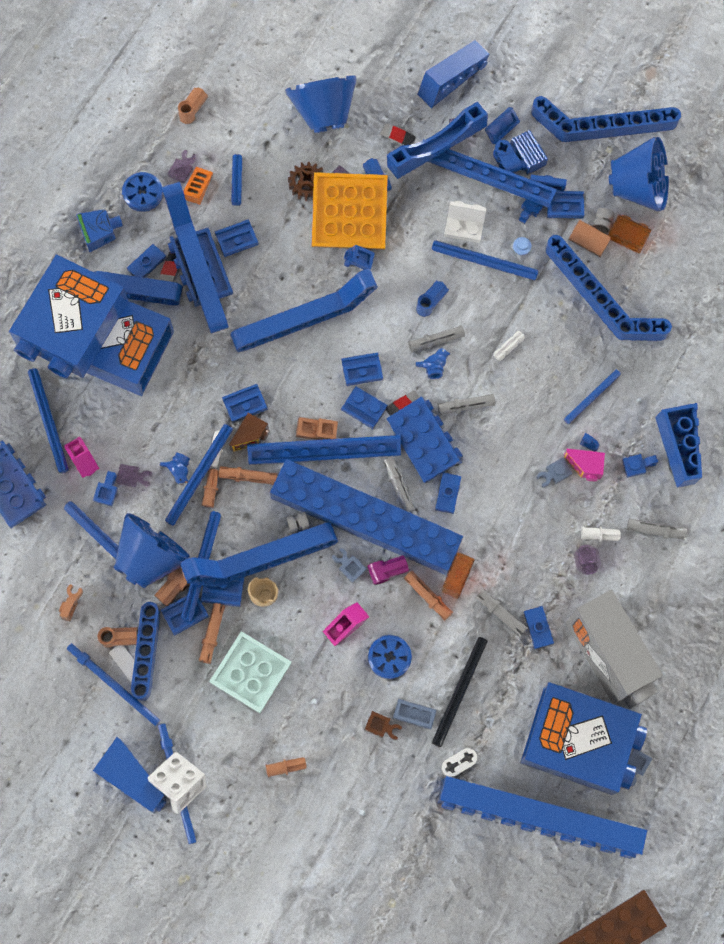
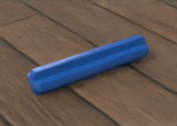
M234 154L232 156L231 202L233 206H240L242 196V155Z

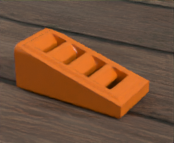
M199 167L194 169L183 191L187 201L201 205L213 172ZM198 173L206 175V178L198 176ZM198 179V180H201V181H204V182H203V183H200V182H197V181H195V180Z

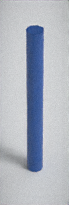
M617 369L612 372L564 418V421L570 424L621 373Z

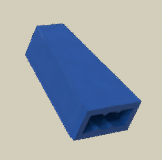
M116 737L93 771L152 813L160 812L166 804L164 800L166 798L165 794L148 781L150 775L126 744Z

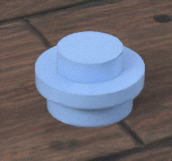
M519 237L514 241L513 249L518 255H526L531 250V242L525 237Z

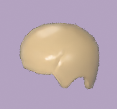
M255 577L248 585V595L255 605L261 607L270 606L278 598V588L276 583L269 580L268 577Z

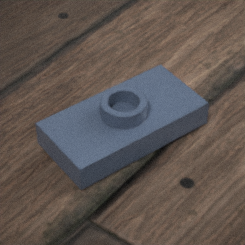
M398 699L393 719L431 730L437 710Z

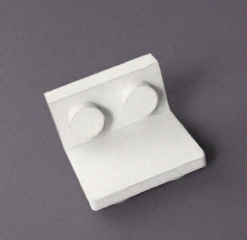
M451 201L444 237L480 243L487 208L478 204L469 205L461 201Z
M178 752L172 754L148 777V781L171 799L172 810L177 814L207 787L205 774Z

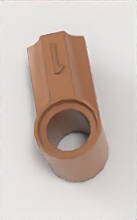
M199 87L194 88L186 100L179 103L178 113L182 123L190 124L195 120V114L208 98L203 89Z
M182 568L170 573L165 584L154 595L165 606H169L181 591H185L190 586L186 581Z
M104 627L100 629L97 637L99 642L106 648L136 645L138 628ZM111 633L113 635L112 639L109 642H104V635Z

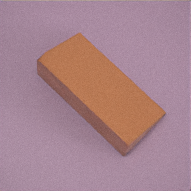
M581 220L578 221L569 237L570 241L601 257L611 239L610 236Z

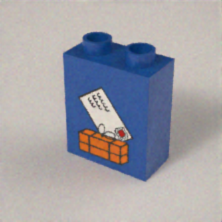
M56 254L9 330L16 343L14 351L31 362H34L37 356L49 361L48 369L62 378L68 379L71 373L84 378L129 302L124 287Z
M129 301L88 369L87 374L142 397L174 333L171 319Z
M548 682L543 688L520 763L614 795L619 793L620 787L629 790L632 785L636 766L627 763L632 749L638 751L642 749L647 728L639 725L642 716L640 713Z

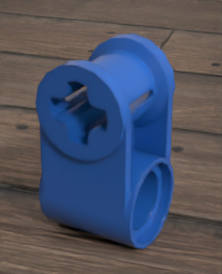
M499 140L493 151V157L499 168L512 173L522 170L521 161L515 154L509 141Z

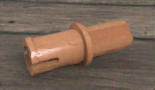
M209 469L206 486H203L202 506L214 508L216 491H218L216 487L219 470Z
M304 757L287 761L283 759L282 762L266 764L268 778L285 773L288 775L289 772L307 768Z

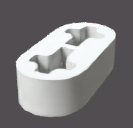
M470 748L463 749L443 762L441 766L442 773L445 776L455 777L476 763L477 754ZM464 753L473 755L471 763L465 761L461 764L460 760L465 757ZM447 763H450V765L458 763V766L454 768V773H451V771L446 772Z

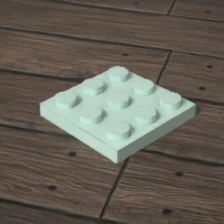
M241 631L209 682L261 714L292 662Z

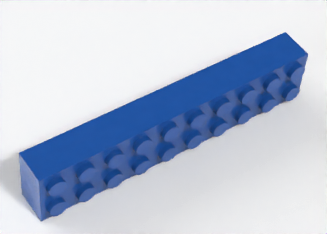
M288 459L285 460L270 491L271 499L300 512L305 511V514L325 523L329 522L334 527L400 556L404 555L405 558L446 576L464 537Z
M446 776L443 780L438 803L442 804L441 808L453 811V809L458 808L462 809V814L470 816L475 815V813L480 814L481 819L493 821L499 819L501 824L512 827L517 824L521 825L520 829L525 831L539 830L541 831L540 835L555 837V835L561 836L560 840L569 843L575 842V840L580 841L581 846L588 848L598 846L600 851L610 854L617 851L620 852L621 857L628 859L643 855L648 831Z

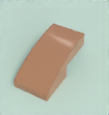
M299 417L296 437L314 440L336 439L338 421Z

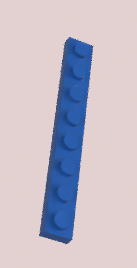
M450 149L428 161L429 163L549 208L557 193L555 188Z
M400 435L247 444L249 465L284 463L286 459L300 462L401 455Z

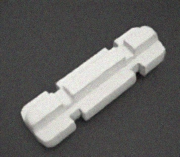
M517 331L500 349L494 352V357L498 361L503 360L506 355L518 346V343L520 344L524 340V334Z

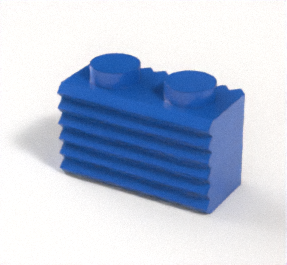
M530 130L511 139L510 144L521 161L522 171H525L527 175L546 166L548 158Z

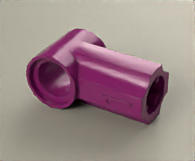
M404 555L387 561H377L367 566L374 585L382 584L392 577L409 572Z

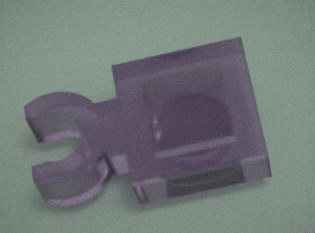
M187 150L182 152V160L176 158L168 172L169 177L185 184L193 170L190 164L196 161V154H193L191 158L186 157L188 155Z
M120 464L116 483L136 487L137 482H141L143 486H150V482L144 481V477L152 476V472L145 470L140 473L139 467Z

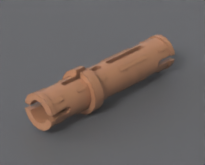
M220 466L219 478L236 480V482L249 481L274 485L278 474L242 469V467L230 468Z
M413 570L405 576L404 580L429 604L428 607L434 609L444 621L452 615L453 611L444 604L442 598L434 594Z
M213 603L205 639H202L203 646L199 658L200 662L203 661V663L211 664L214 648L218 644L216 640L225 609L224 605L221 606V604Z

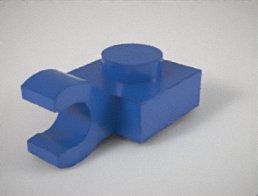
M526 199L521 206L524 210L520 214L519 221L525 224L531 215L537 217L544 206Z
M639 454L623 458L622 463L626 477L630 478L645 474V468L657 465V456L653 455L642 459V455Z
M108 471L105 482H98L93 498L94 502L113 506L118 490L117 487L113 486L117 478L116 473Z

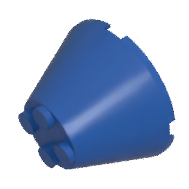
M355 75L346 76V79L335 77L296 85L295 90H291V87L287 88L285 93L309 128L314 130V133L326 132V128L332 127L334 130L342 129L344 124L347 123L357 78Z
M653 137L616 160H611L612 174H609V185H613L614 197L618 196L657 212L665 209L668 200L669 176H665L664 165H668L666 150L660 137Z
M127 513L124 517L116 562L113 568L122 574L124 572L127 575L126 579L132 584L136 585L137 583L141 587L146 588L181 568V562L188 559L190 555L162 531L156 533L150 527V523L134 514Z

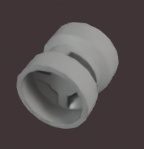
M606 208L597 209V219L594 221L593 227L603 233L610 232L611 221H613L615 215L614 212Z
M305 511L300 512L297 516L291 515L286 517L291 535L310 528Z

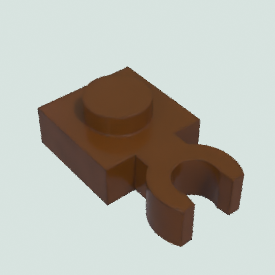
M372 711L364 730L381 738L387 733L392 740H397L398 737L392 734V730H401L402 727L398 724L390 725V718Z

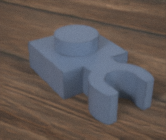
M561 458L546 467L548 472H540L536 478L544 477L546 479V482L541 485L542 488H545L551 480L557 484L572 476L573 473L564 458Z
M340 548L339 551L343 554V557L339 559L333 555L332 559L335 563L342 564L339 570L353 584L367 569L354 555L348 558L347 552Z
M635 749L632 750L627 763L636 766L632 787L636 784L637 773L643 776L653 759Z

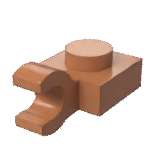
M71 584L67 587L69 598L67 597L66 602H62L59 609L62 619L69 622L78 605L77 601L83 594L82 588H79L78 592L73 594V585Z

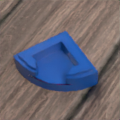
M587 433L584 434L580 445L594 452H597L600 446L598 441Z

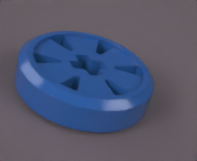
M139 172L126 179L122 187V195L128 207L135 211L146 212L160 204L163 197L162 185L153 174ZM140 190H141V191L146 190V194H144V193H141V194H140L139 191H140Z
M385 635L375 640L368 653L370 668L377 676L383 679L401 677L409 669L412 660L409 645L402 638L394 635ZM392 652L395 660L387 662V658L384 655H389Z

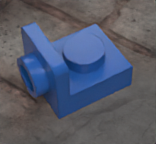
M354 245L347 249L344 254V266L354 265L363 270H371L375 253Z

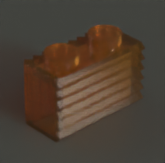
M618 214L608 236L611 237V241L640 254L652 230L646 224H638L632 221L627 215L622 216Z
M460 552L456 553L441 589L443 593L459 599L475 561L474 558Z

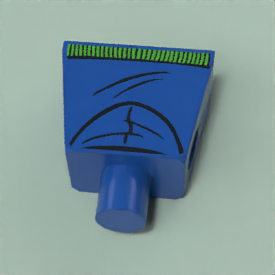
M106 210L76 214L89 252L114 241L116 237L113 229L123 226L120 216L109 219Z

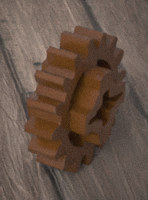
M301 162V167L295 165L294 171H290V177H288V183H290L289 190H292V195L298 194L299 200L302 197H305V201H308V197H311L313 200L314 172L323 173V168L317 169V163L311 166L310 162L305 166Z

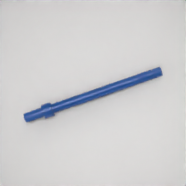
M72 643L67 647V650L77 658V661L82 666L88 667L154 726L158 725L161 720L96 665L86 652L80 651Z
M166 724L158 725L162 740L160 745L165 752L166 759H168L173 754L172 747L174 746L172 739H169ZM186 806L180 813L188 844L196 843V838L188 807Z

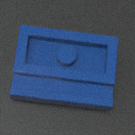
M557 191L550 208L547 207V218L583 219L584 191Z
M249 219L214 231L224 257L259 245Z
M378 352L341 358L346 386L383 380Z
M258 384L222 397L232 424L245 419L248 413L256 415L268 410Z
M355 386L345 404L341 407V410L374 429L388 405Z
M244 578L219 587L203 586L201 602L240 607Z
M187 596L161 609L174 636L209 617L199 597L192 621H185L181 617Z

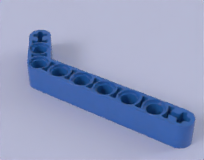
M544 96L536 97L531 109L532 116L561 142L669 131L677 127L681 118V112L678 108L669 107L570 119Z
M180 182L164 186L162 191L210 333L228 329L229 326L192 223Z
M553 235L548 239L545 249L547 255L619 340L662 341L667 338L672 329L669 320L664 318H630L561 236ZM563 258H568L570 262H565ZM574 272H580L582 275L577 276ZM586 285L592 286L593 290L587 289ZM597 299H602L605 303L601 304ZM609 313H614L617 317L613 318ZM620 327H626L628 332L622 331ZM639 327H644L647 332H642Z
M362 270L351 278L339 291L238 328L230 333L231 339L237 352L247 351L350 312L373 293L378 286L371 270Z
M328 522L218 561L192 557L184 560L180 565L188 584L219 587L329 548L338 542V538L332 524Z

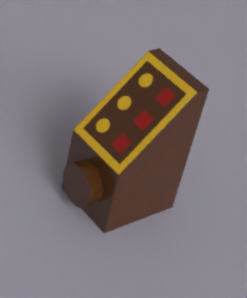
M248 413L229 444L230 450L235 452L246 449L247 444H259L262 440L265 441L270 433L268 423Z

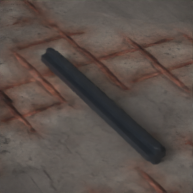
M483 637L477 638L432 740V744L437 747H442L487 645L488 640Z

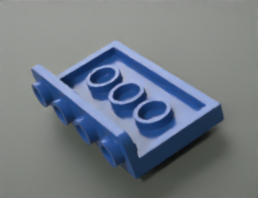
M209 228L196 231L219 299L232 295L233 290ZM170 236V243L167 244L171 254L175 253L176 259L173 260L177 270L181 269L182 275H179L183 286L187 285L189 290L186 291L189 302L193 301L195 307L201 306L178 238L174 239L173 236Z
M421 396L386 419L395 434L400 435L403 448L423 482L427 483L454 465L461 464L462 460L460 458L463 455L458 447L454 448L451 444L453 439L448 431L444 432L441 426L444 424L438 415L435 416L432 412L434 407L430 400H425Z
M2 440L0 441V514L8 526L13 528L45 507L47 504L44 499L47 497L40 488L36 490L33 485L36 481L30 473L26 475L23 471L26 467L20 458L15 459L13 456L15 450L10 443L5 444Z

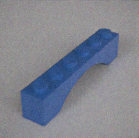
M478 101L463 109L452 122L435 135L416 144L400 146L388 153L387 167L397 179L401 178L487 127L488 113Z

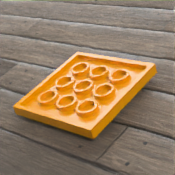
M314 172L312 247L351 248L354 245H358L365 249L385 250L388 175Z

